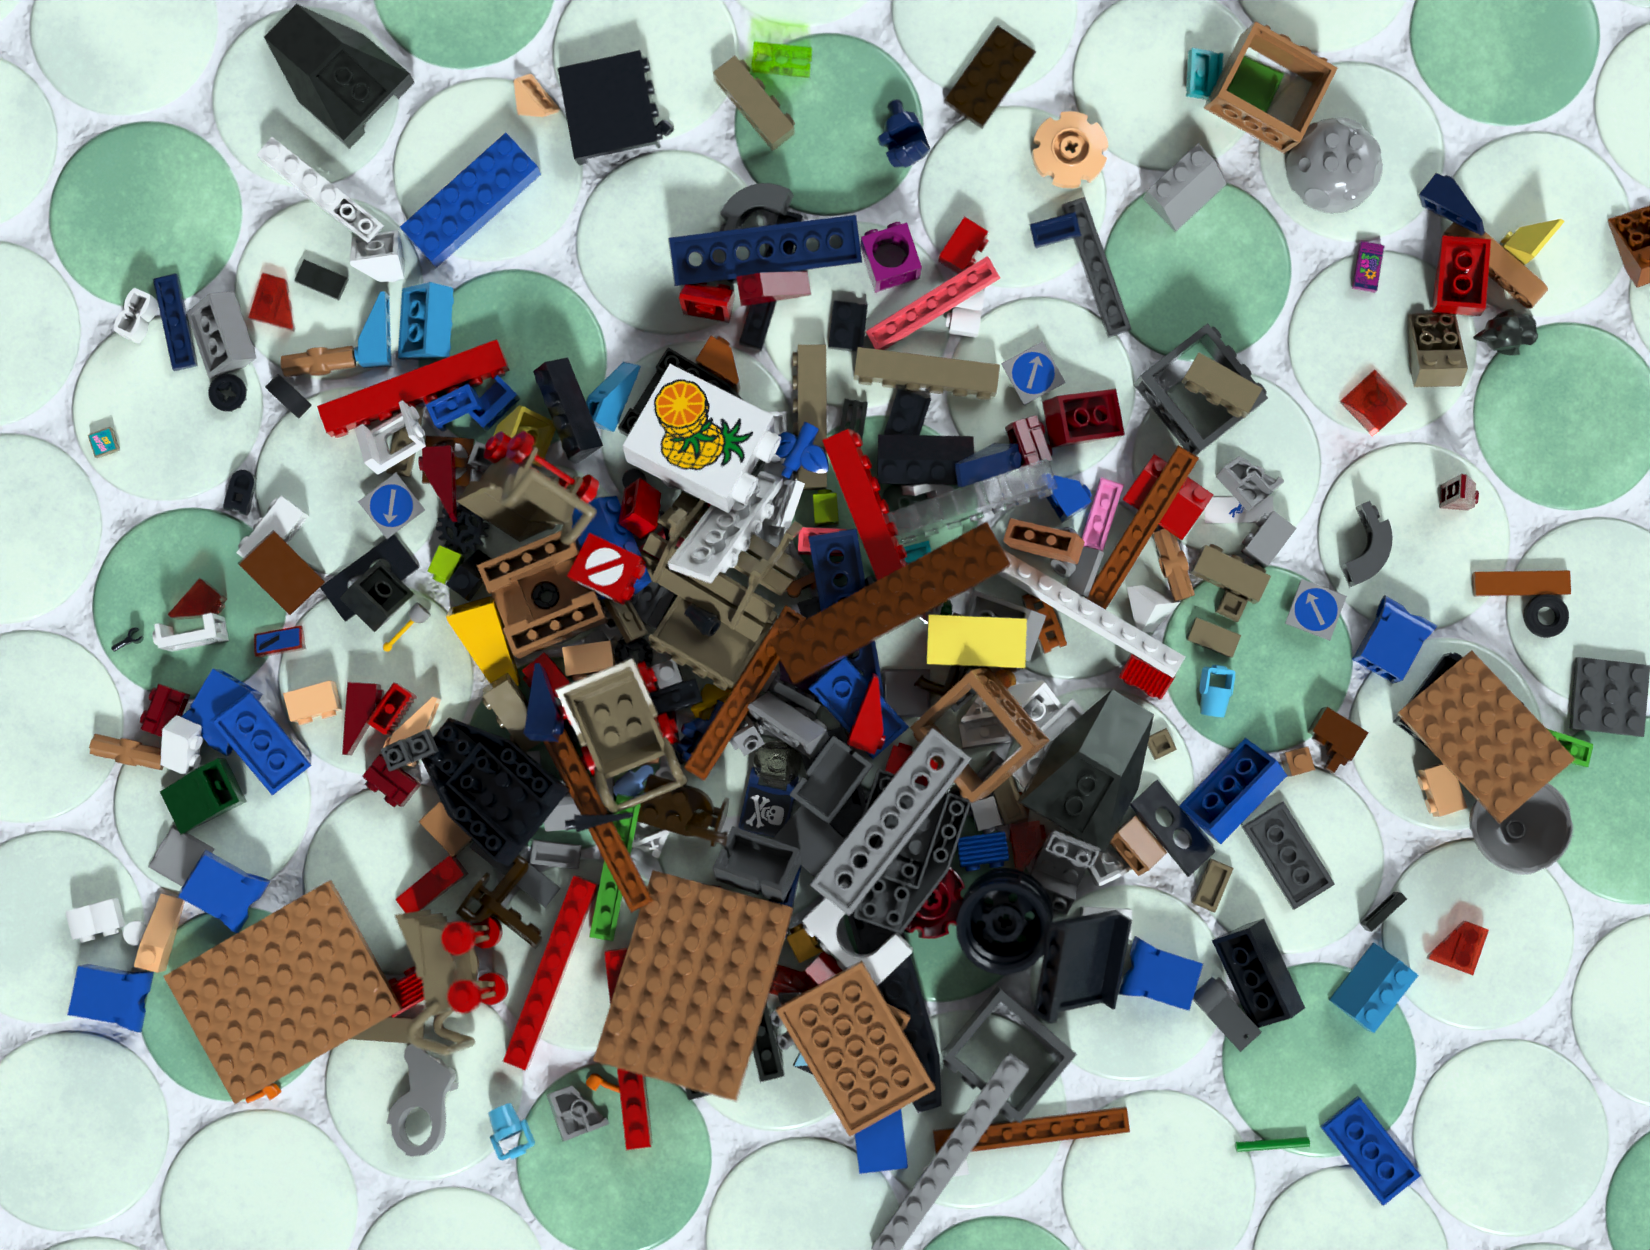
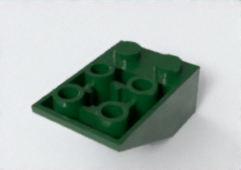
M217 758L195 769L160 791L180 835L247 802L225 758Z

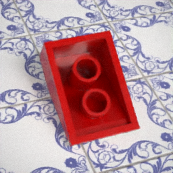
M1442 235L1434 285L1433 313L1482 315L1486 309L1491 239Z
M707 282L684 286L679 296L683 315L730 323L735 298L734 290H731L730 286L724 284H717L716 287L709 286Z

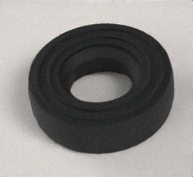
M1544 594L1537 596L1529 601L1524 610V622L1528 630L1534 635L1543 638L1554 637L1560 634L1566 628L1569 621V611L1566 604L1554 595ZM1542 607H1549L1554 611L1555 620L1551 625H1543L1538 620V611Z

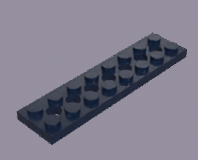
M856 215L668 238L674 286L737 279V276L756 273L793 272L862 263ZM832 235H837L841 239V246L838 249L830 246L829 239ZM809 238H814L818 242V248L814 252L809 251L806 247V242ZM785 241L794 243L795 251L793 254H786L784 252L783 244ZM762 244L771 246L772 253L769 257H763L760 254L759 249ZM742 246L748 250L749 255L746 260L737 258L736 250L738 247ZM717 249L725 253V260L722 263H716L713 260L712 254ZM696 252L701 255L702 262L699 266L690 264L689 256L691 253Z
M856 528L808 536L821 611L836 604L840 598H847L866 587ZM840 550L843 553V560L839 563H833L829 559L831 551ZM840 573L846 575V585L843 587L836 586L833 582L835 575ZM873 641L859 649V654L856 657L850 658L846 656V658L863 672V676L868 682H870L873 673L878 675L880 695L885 699L876 643Z

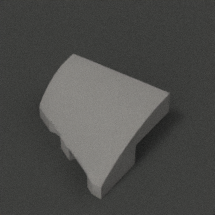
M1240 456L1224 466L1216 476L1247 511L1259 504L1284 483L1281 477L1274 479L1264 474L1265 469L1250 464L1248 460Z
M572 1085L546 1095L562 1142L609 1124L608 1120L589 1101H586Z

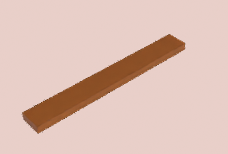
M1179 445L1176 447L1094 581L1089 596L1085 597L1086 599L1105 610L1107 609L1199 457Z
M787 605L784 606L683 767L685 770L705 781L747 714L749 704L755 701L780 661L770 639L805 621L806 618Z
M565 728L563 734L559 736V742L543 741L566 787L570 789L569 793L580 814L608 815L609 813ZM609 822L589 828L588 830L630 912H634L653 902L654 900L614 823Z
M1127 1107L1023 1119L1021 1123L1016 1120L1012 1122L990 1123L971 1152L1130 1132ZM955 1128L933 1130L936 1154Z

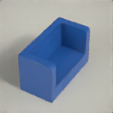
M498 375L494 378L496 382L480 397L485 412L480 413L475 409L468 413L486 432L520 400L519 396Z
M469 384L426 404L434 425L442 432L447 430L445 424L475 409L480 413L485 412L476 390Z

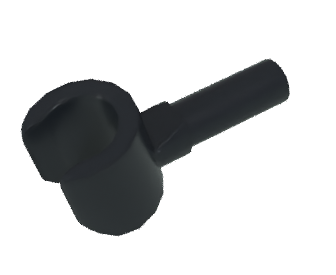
M661 120L657 124V126H661L665 137L674 131V127L667 120Z
M131 628L128 631V637L112 646L111 649L115 652L132 642L135 644L141 643L144 637L140 636L138 639H133L132 635L138 632L139 629Z

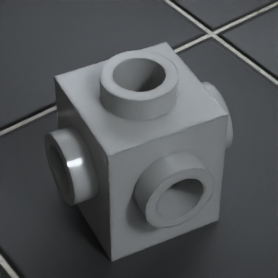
M746 714L730 739V743L734 750L739 748L743 755L746 756L765 744L760 736L764 732L758 722L752 723Z

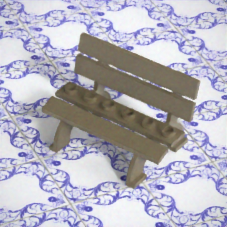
M682 491L673 503L672 508L670 507L658 520L659 524L670 530V540L668 541L652 531L643 547V550L646 552H641L650 578L654 583L660 584L689 603H693L717 615L718 620L728 625L730 629L736 630L756 642L765 627L764 623L768 621L775 605L757 595L754 591L757 585L761 584L781 596L797 577L804 564L784 551L790 541L802 530L803 525L795 521L785 532L778 547L753 534L750 538L748 550L739 553L738 562L734 569L749 577L750 585L748 589L719 572L712 583L688 576L714 592L712 593L681 573L669 569V566H667L668 561L679 548L676 546L679 538L683 537L686 539L709 508L707 502L701 499L698 501Z

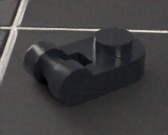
M239 470L232 475L223 509L229 511L233 509L238 510L240 514L244 515L250 513L257 482L252 473L247 470ZM237 493L243 495L242 501L235 499Z

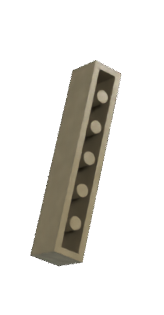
M798 345V352H793V366H798V375H793V390H798V399H793V413H798V422H793V434L798 437L804 422L817 427L819 431L813 445L820 446L827 456L822 441L827 438L826 345ZM802 465L797 472L793 471V481L797 480L805 483L803 490L827 489V472H810L804 469Z
M858 347L854 380H858V383L862 385H872L873 382L882 383V386L886 388H896V385L906 386L905 389L910 391H919L920 388L929 389V392L934 394H943V391L953 392L954 396L966 397L967 394L977 395L976 398L990 400L997 393L1000 365Z

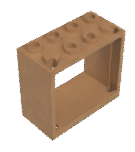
M1255 21L1240 35L1204 109L1285 154L1301 142L1338 68L1327 62L1328 59L1319 58L1312 54L1309 48L1298 46L1291 42L1288 36L1275 33L1267 24L1263 26ZM1248 47L1312 83L1291 126L1227 91Z
M989 667L970 671L910 727L914 732L915 739L919 743L931 728L946 738L935 722L973 688L1022 746L1015 755L985 782L979 778L969 764L965 766L954 782L960 788L961 795L965 799L970 800L971 803L989 796L1050 741ZM940 756L932 757L935 762L941 766L943 765V760Z

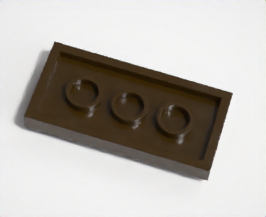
M997 25L947 95L944 103L983 129L1033 59L1036 51Z

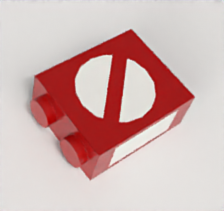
M589 533L567 577L574 583L624 605L626 600L629 601L634 593L633 586L636 580L643 576L646 562L640 556Z

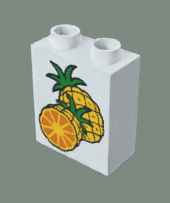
M669 364L625 440L623 450L626 462L729 513L736 500L743 504L749 501L758 483V478L751 475L759 459L766 463L772 460L780 445L781 437L774 434V415Z

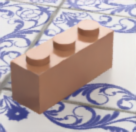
M1010 518L1003 539L1011 549L1077 565L1085 543L1076 533Z

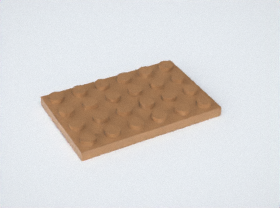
M1472 650L1397 713L1499 824L1575 760Z
M862 960L776 1008V1012L849 1137L935 1090V1085Z

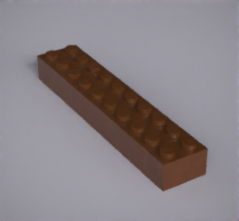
M985 522L771 638L770 641L793 684H796L1008 569L1011 564L988 522Z

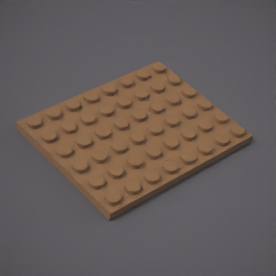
M652 870L647 889L654 901L640 909L593 1061L737 1102L793 908Z
M332 880L327 881L163 976L234 1104L403 1009Z

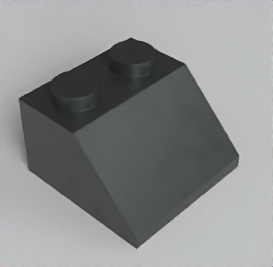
M379 560L358 578L340 599L368 627L376 632L414 593Z

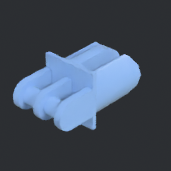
M644 765L635 773L630 769L616 781L613 787L615 796L617 797V793L637 796L645 789L643 783L648 779V776L650 774L653 775V767Z

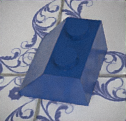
M1045 473L1037 482L1062 523L1086 509L1092 502L1090 499L1092 494L1085 484L1081 485L1077 480Z

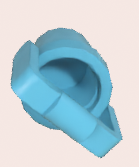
M1212 665V667H1204L1202 669L1199 687L1201 693L1200 714L1225 717L1229 699L1233 694L1234 670H1229L1226 666ZM1210 673L1226 675L1225 688L1209 686Z
M511 1103L495 1108L488 1113L494 1133L490 1136V1140L499 1160L515 1159L525 1154L527 1149L535 1145V1140L525 1119L520 1121ZM524 1131L528 1143L521 1144L509 1150L508 1153L503 1154L499 1141Z

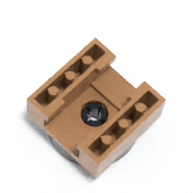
M561 531L477 565L488 593L492 594L505 628H503L512 653L519 659L551 645L567 642L582 632L609 622L596 592L572 582L567 577L579 554V550L575 541L568 545L561 541ZM545 591L553 593L549 603L541 601V595Z

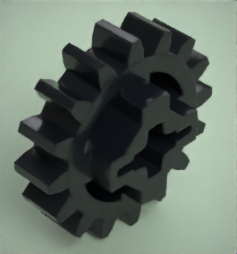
M460 503L457 507V513L461 512V515L457 517L455 522H452L445 509L442 510L445 517L437 519L442 523V526L436 527V530L443 533L438 537L439 540H447L444 544L446 548L453 545L454 552H458L459 548H461L462 552L467 554L469 547L476 551L475 545L477 543L482 546L484 545L481 538L489 536L484 532V529L490 527L488 523H483L485 519ZM473 515L478 521V527L472 523ZM465 523L468 526V529L462 530L461 532V530L458 529V526L464 525ZM448 528L452 529L454 532L453 540L450 538L448 534ZM474 536L472 540L465 543L467 538Z

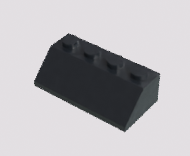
M568 357L544 362L533 371L535 380L539 385L544 403L549 410L553 425L561 440L562 448L568 460L576 464L601 448L603 444Z
M878 434L877 480L879 483L958 485L955 463L974 454V436Z
M1264 918L1245 924L1212 940L1245 1014L1258 1028L1291 1019L1305 1009Z

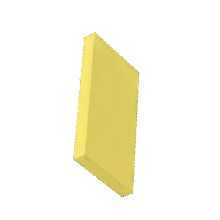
M929 615L927 664L1025 668L1027 619Z

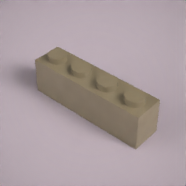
M734 55L713 72L714 81L770 149L774 151L795 134V122L788 113L783 114L779 109V102L773 95L768 96L764 91L766 88L758 77L753 78L749 73L751 70L748 64L743 59L739 61Z

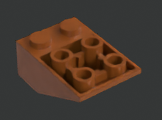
M1650 206L1608 219V224L1624 268L1637 288L1650 284Z

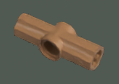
M353 346L333 349L316 347L306 350L307 352L281 356L280 360L284 377L305 374L312 376L326 375L333 370L354 368L357 363Z
M1166 529L1154 532L1153 538L1160 556V569L1163 576L1168 580L1174 602L1194 596V589L1188 575V562L1184 552L1180 550L1176 536Z
M94 734V737L91 739L89 746L90 754L114 759L115 762L126 765H140L163 770L164 766L160 765L161 748L143 745L139 741L125 738L117 739L100 734Z

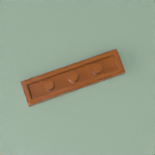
M1570 570L1472 573L1473 597L1571 594Z

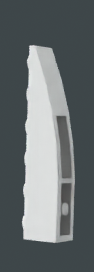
M273 137L258 152L257 156L265 165L368 244L383 228L384 225Z

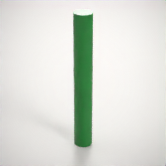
M1309 1137L1235 1142L1236 1152L1310 1147Z

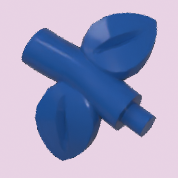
M804 422L798 437L790 432H783L778 435L781 437V442L775 454L780 458H785L782 464L785 468L781 473L783 477L790 479L793 471L797 472L801 465L810 472H828L829 463L825 451L820 446L813 445L819 431L817 427Z

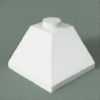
M399 230L378 233L369 244L358 236L352 237L351 266L379 282H396L399 279H404L405 266Z
M1043 680L1011 685L1007 689L1039 728L1063 708V705Z

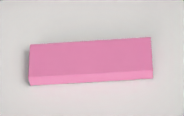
M1100 478L1082 534V539L1085 542L1084 547L1103 552L1124 486L1123 484Z

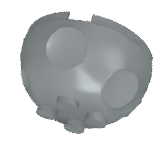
M1330 118L1310 124L1301 142L1289 150L1286 160V174L1292 191H1295L1300 196L1304 204L1324 213H1342L1359 206L1377 187L1383 168L1381 149L1377 140L1360 123L1348 118Z
M1549 783L1500 824L1478 800H1476L1470 813L1469 825L1479 851L1495 866L1513 874H1533L1550 867L1564 854L1570 844L1573 833L1570 807L1562 794Z

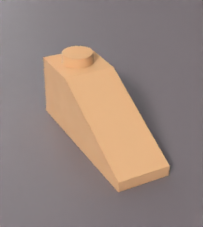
M436 697L430 698L392 734L391 738L388 737L383 748L421 731L430 729L441 699ZM417 761L408 764V766L415 767Z
M160 894L140 942L134 967L157 973L166 971L183 911L184 900Z

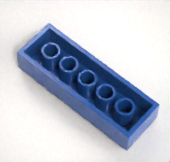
M504 133L403 223L400 228L432 265L437 268L541 175L540 170L507 133Z

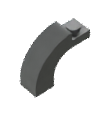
M760 183L745 187L734 194L722 208L720 215L727 222L722 224L720 231L741 229L745 220L757 212L767 211L785 217L794 195L790 189L771 183Z
M1370 501L1356 507L1367 534L1365 550L1358 558L1340 566L1349 588L1376 575L1387 562L1392 548L1393 536L1389 519L1379 522L1378 518H1380L1378 509Z

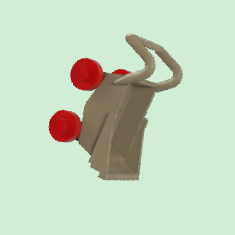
M502 431L492 436L485 445L484 458L493 464L487 468L479 481H471L467 485L463 494H460L457 502L519 542L547 529L552 530L556 524H561V541L567 545L573 543L596 515L595 508L588 503L597 495L599 481L590 474L585 475L583 478L579 476L571 478L538 456L537 452L539 449L535 446L533 447L534 437L526 431L520 432L512 439ZM533 460L559 476V478L556 476L548 478L531 466ZM574 508H577L584 514L572 528V514Z
M633 658L556 689L562 704L558 706L563 719L567 718L573 726L581 743L583 756L580 759L586 770H590L595 778L604 805L614 814L686 785L688 782L671 745L678 742L676 733L679 732L678 726L674 719H669L667 713L658 716L649 694L656 691L654 682L658 681L653 668L648 669L645 661L636 664ZM661 756H666L670 770L676 779L675 781L619 804L612 799L606 779Z
M431 909L394 915L416 964L417 977L423 979L425 1009L409 1024L407 1029L409 1041L416 1047L444 1056L474 1046L475 1039L473 1037L445 1029L443 1022L454 1011L468 1013L474 1011L481 1002L487 1005H494L506 998L509 989L508 982L500 973H486L477 980L479 959L474 945L483 949L496 946L503 934L500 922L494 917H489L471 925L463 921L447 922V916H443V913L431 914ZM431 1016H435L433 1027L436 1034L443 1039L456 1042V1044L446 1046L418 1036L417 1031Z

